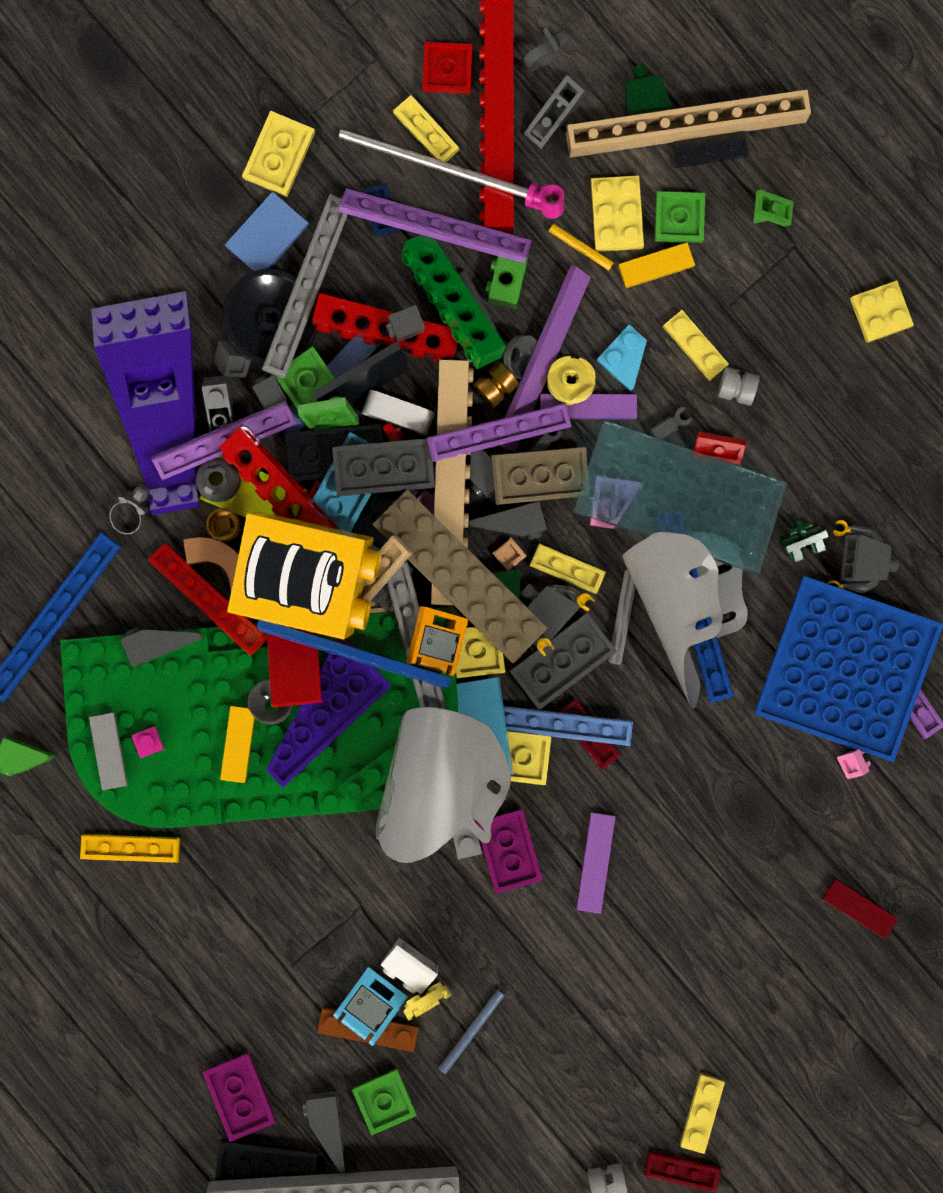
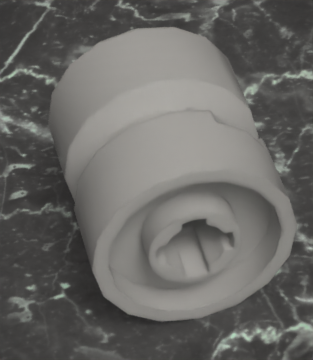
M726 367L719 385L717 397L727 400L736 398L737 403L751 406L758 388L760 376L748 372L741 375L740 370Z
M621 1163L608 1165L606 1170H603L601 1167L587 1170L591 1193H627ZM606 1181H613V1183L607 1185Z

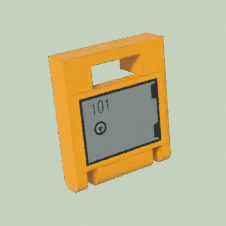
M420 606L407 657V664L414 666L416 663V667L454 676L468 619ZM434 616L451 620L449 621L448 628L433 625Z

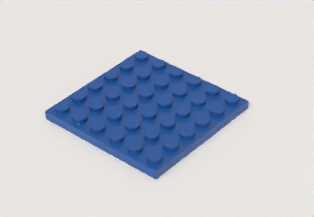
M802 576L754 714L894 762L943 624Z

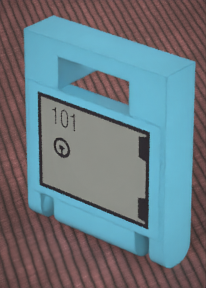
M368 967L333 1017L338 1019L345 1012L346 1015L341 1023L364 1040L372 1033L374 1036L370 1039L369 1044L374 1046L408 996ZM376 979L395 993L390 1001L371 988Z

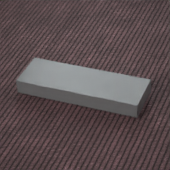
M109 713L89 717L102 790L128 786L116 714Z

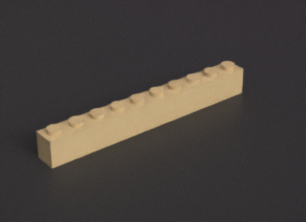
M808 90L567 125L566 138L569 158L741 131L746 132L806 123L811 114Z
M439 360L437 435L472 426V416H467V407H472L473 392H468V382L473 383V368H469V361ZM471 453L436 461L434 516L467 549L468 538L463 537V528H468L469 513H464V503L469 504V489H465V479H470V465H465L466 455H471ZM432 584L431 605L454 606Z

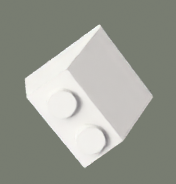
M400 937L381 963V966L384 967L383 972L392 979L397 977L404 982L402 985L411 993L417 991L419 994H422L438 975L439 966Z

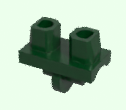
M798 518L793 521L794 528L788 530L789 537L779 541L780 547L787 552L793 562H797L805 558L802 547L810 545L813 553L826 550L825 538L829 536L827 530H823L820 525L813 527L810 521L803 524Z

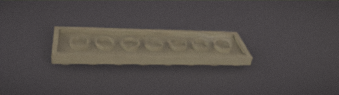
M408 490L373 523V526L388 540L392 535H397L413 552L408 560L512 663L548 629Z

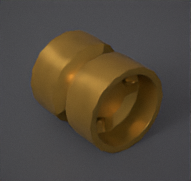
M497 362L488 370V376L483 375L473 384L477 392L493 408L504 399V393L510 394L519 386L513 374L500 362Z
M223 508L214 510L208 516L206 528L213 538L228 543L235 541L241 535L242 522L235 513Z

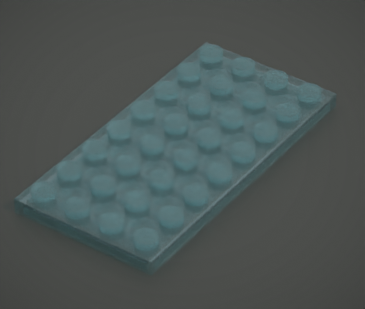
M604 420L573 512L645 537H649L657 532L686 534L700 540L707 547L714 560L758 575L764 561L787 483Z

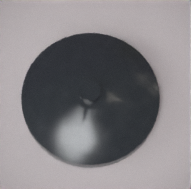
M276 269L256 270L240 278L225 298L222 309V323L226 337L232 347L242 357L252 363L264 365L297 278ZM316 301L313 304L292 361L310 349L316 339L318 331L315 326H312Z

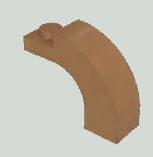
M202 537L184 539L187 564L216 563L220 565L229 577L232 591L239 553L225 543L215 539Z

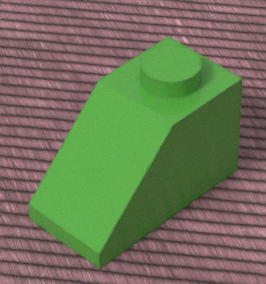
M5 737L0 745V773L7 776L23 773L54 759L55 754L12 737Z

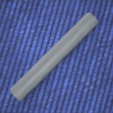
M628 569L624 572L611 642L617 652L608 658L609 663L618 665L622 663L636 588Z

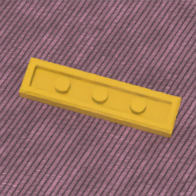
M81 834L80 859L179 862L180 837Z

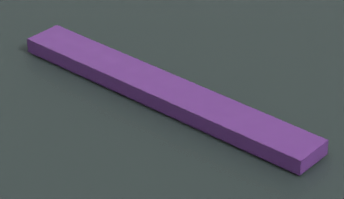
M347 188L339 205V212L524 264L531 247L532 240Z
M570 266L505 418L532 412L546 383L550 367L555 362L591 278L576 266ZM520 440L500 446L511 452H516Z

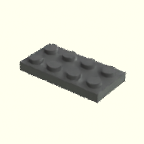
M426 439L332 447L337 497L435 488L433 462Z
M588 612L550 640L554 650L550 646L544 647L543 651L546 656H543L537 650L510 671L539 710L617 652Z

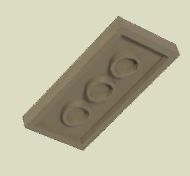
M586 447L492 455L496 505L590 496Z

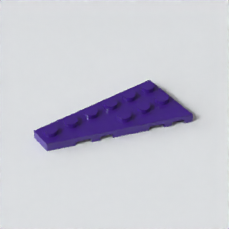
M337 638V643L356 648L348 638ZM329 653L320 670L322 702L302 704L298 713L266 769L282 788L392 686L375 667Z

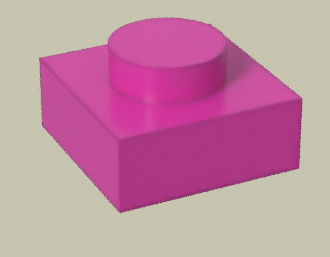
M156 726L131 735L140 758L165 749Z

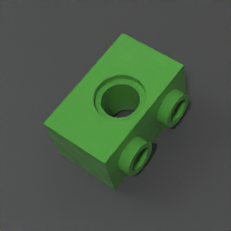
M499 256L498 258L493 257L490 272H494L492 281L488 280L485 295L489 296L488 303L512 309L517 308L528 257L525 264ZM502 275H508L512 278V282L505 285L499 281V278Z

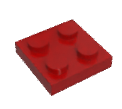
M425 42L423 92L470 94L472 44Z

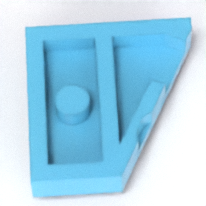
M628 325L596 362L631 392L636 382L647 340L632 326Z

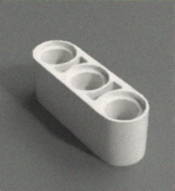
M369 390L361 412L373 419L387 424L391 422L395 427L398 426L401 429L425 437L428 435L435 413L428 409L374 390Z

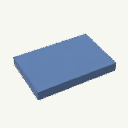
M272 192L229 239L225 247L252 271L270 269L304 232L309 223Z

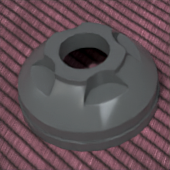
M518 335L504 349V366L517 379H522L537 345V340L532 336ZM515 348L516 355L515 358L511 361V355L513 349Z
M214 458L203 463L197 472V488L200 494L209 501L216 503L228 501L239 490L241 483L239 471L235 465L229 464L225 459ZM213 472H220L223 475V481L218 486L211 485L209 477Z
M270 679L254 686L248 697V707L255 719L264 724H277L284 721L290 715L293 705L279 707L275 712L266 710V703L271 700Z

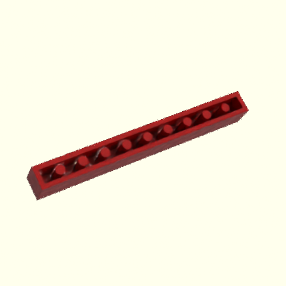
M480 0V14H484V22H480V37H484V45H480V60H484V69H480V84H484V92H480V107H484V116H480V131H484V140H480V155H484V163H480V173L514 184L513 0ZM486 185L480 187V202H484V211H480V226L505 233H513L514 194Z

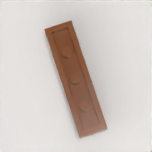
M322 1008L317 1033L369 1043L370 1039L374 1036L370 1033L366 1040L362 1039L341 1023L346 1015L345 1012L336 1019L333 1015L337 1009ZM392 1020L375 1045L414 1052L419 1026Z

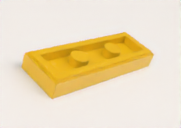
M687 242L621 263L618 267L625 288H629L695 266Z
M230 707L220 780L246 783L255 721L249 708Z

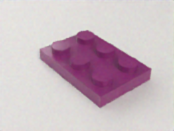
M523 809L494 816L491 824L490 842L483 843L481 841L495 893L543 881ZM476 822V824H477L481 829H483V827H482L478 822Z
M250 1052L202 1072L230 1142L276 1123V1117Z

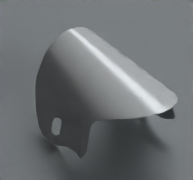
M685 531L686 534L657 532L634 545L622 555V558L689 705L694 709L700 692L701 671L693 645L714 637L719 638L739 631L747 621L748 611L742 594L743 563L736 548L727 539L712 533ZM725 563L732 565L731 570L718 575L717 566ZM696 568L699 577L693 578L689 571ZM732 611L736 613L735 619L722 624L723 614ZM711 617L712 623L709 626L700 630L696 629L698 621Z
M421 707L405 712L402 717L376 823V840H379L381 848L387 856L402 863L421 860L440 849L463 828H469L483 843L490 842L491 824L507 796L511 783L510 767L505 752L491 728L468 715L441 708ZM490 780H494L501 785V790L498 794H494L487 788ZM474 819L483 827V829H481L475 823Z

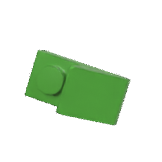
M761 189L757 190L753 223L770 221L781 226L791 225L793 201Z

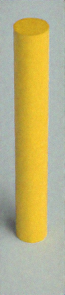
M553 224L549 230L551 234L608 271L611 269L614 262L557 225Z

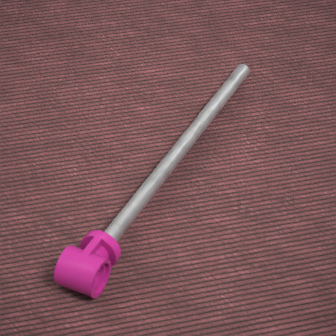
M341 129L339 132L340 139L526 198L525 206L541 210V213L547 218H558L564 212V191L558 185L551 184L544 187L533 182L528 189Z

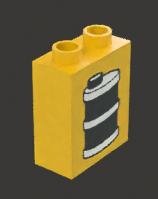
M264 512L247 513L227 612L346 639L354 633V628L365 630L367 626L371 601L361 599L365 579L376 580L382 554L379 551L371 550L373 537Z

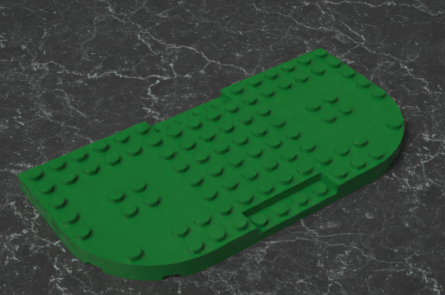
M450 607L431 608L451 614ZM395 612L370 614L365 630L354 628V633L347 637L359 650L407 664V655ZM434 616L433 625L448 628L449 621L451 620ZM219 627L174 630L176 632L203 633L205 638L138 667H132L121 642V639L127 637V635L60 640L67 738L75 770L85 788L103 807L122 819L147 827L176 828L380 809L386 782L352 807L349 806L336 787L396 745L403 715L410 709L420 708L412 678L376 668L392 686L284 788L279 785L266 769L301 705H293L290 715L284 721L277 724H264L255 719L246 783L220 780L230 707L249 708L248 697L253 687L264 680L270 679L267 641L250 657ZM317 633V637L333 642L337 641L336 637ZM318 650L321 670L329 653ZM437 672L439 675L451 678L449 687L446 689L441 688L446 709L458 712L456 672L454 676ZM271 700L266 703V710L269 712H275L279 709V707H272ZM115 713L128 786L102 790L89 717ZM156 726L165 749L140 758L131 735Z

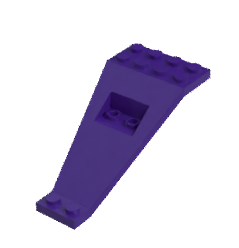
M187 292L92 308L94 348L145 483L149 488V504L152 515L200 507L199 491L196 485L197 466L162 480L152 461V456L196 438L193 340Z

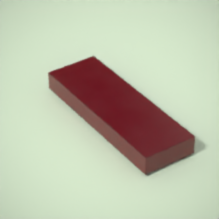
M576 698L558 711L559 713L589 716ZM578 740L601 770L621 756L613 744Z
M835 878L822 897V900L885 940L898 918Z
M648 1150L643 1175L648 1178L716 1193L721 1167Z

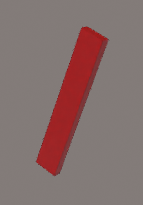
M166 543L147 559L250 657L267 641V637L258 631L257 627L245 616L227 612L229 601Z

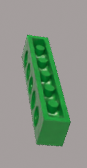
M419 235L405 241L401 254L404 264L410 267L418 285H422L426 291L429 302L436 306L443 323H447L451 329L454 340L463 347L467 360L472 362L476 369L501 358L506 345L436 240L428 236Z

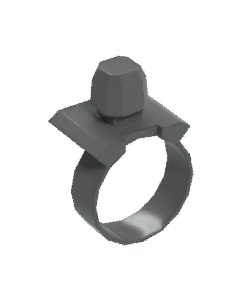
M548 27L543 30L545 36L540 40L542 44L531 50L523 59L529 71H536L557 59V52L569 40L565 31L560 30L552 35Z
M141 484L134 491H127L118 497L120 502L111 508L109 515L113 528L118 532L132 534L144 525L145 514L150 511V504L147 500L150 493L148 487ZM120 503H129L137 508L140 523L136 530H127L116 520L115 511Z

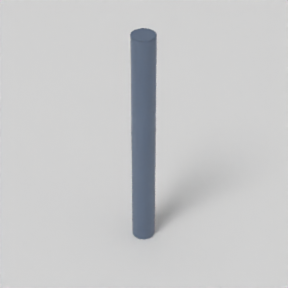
M496 990L439 1066L441 1072L447 1074L504 998L505 994L501 990Z

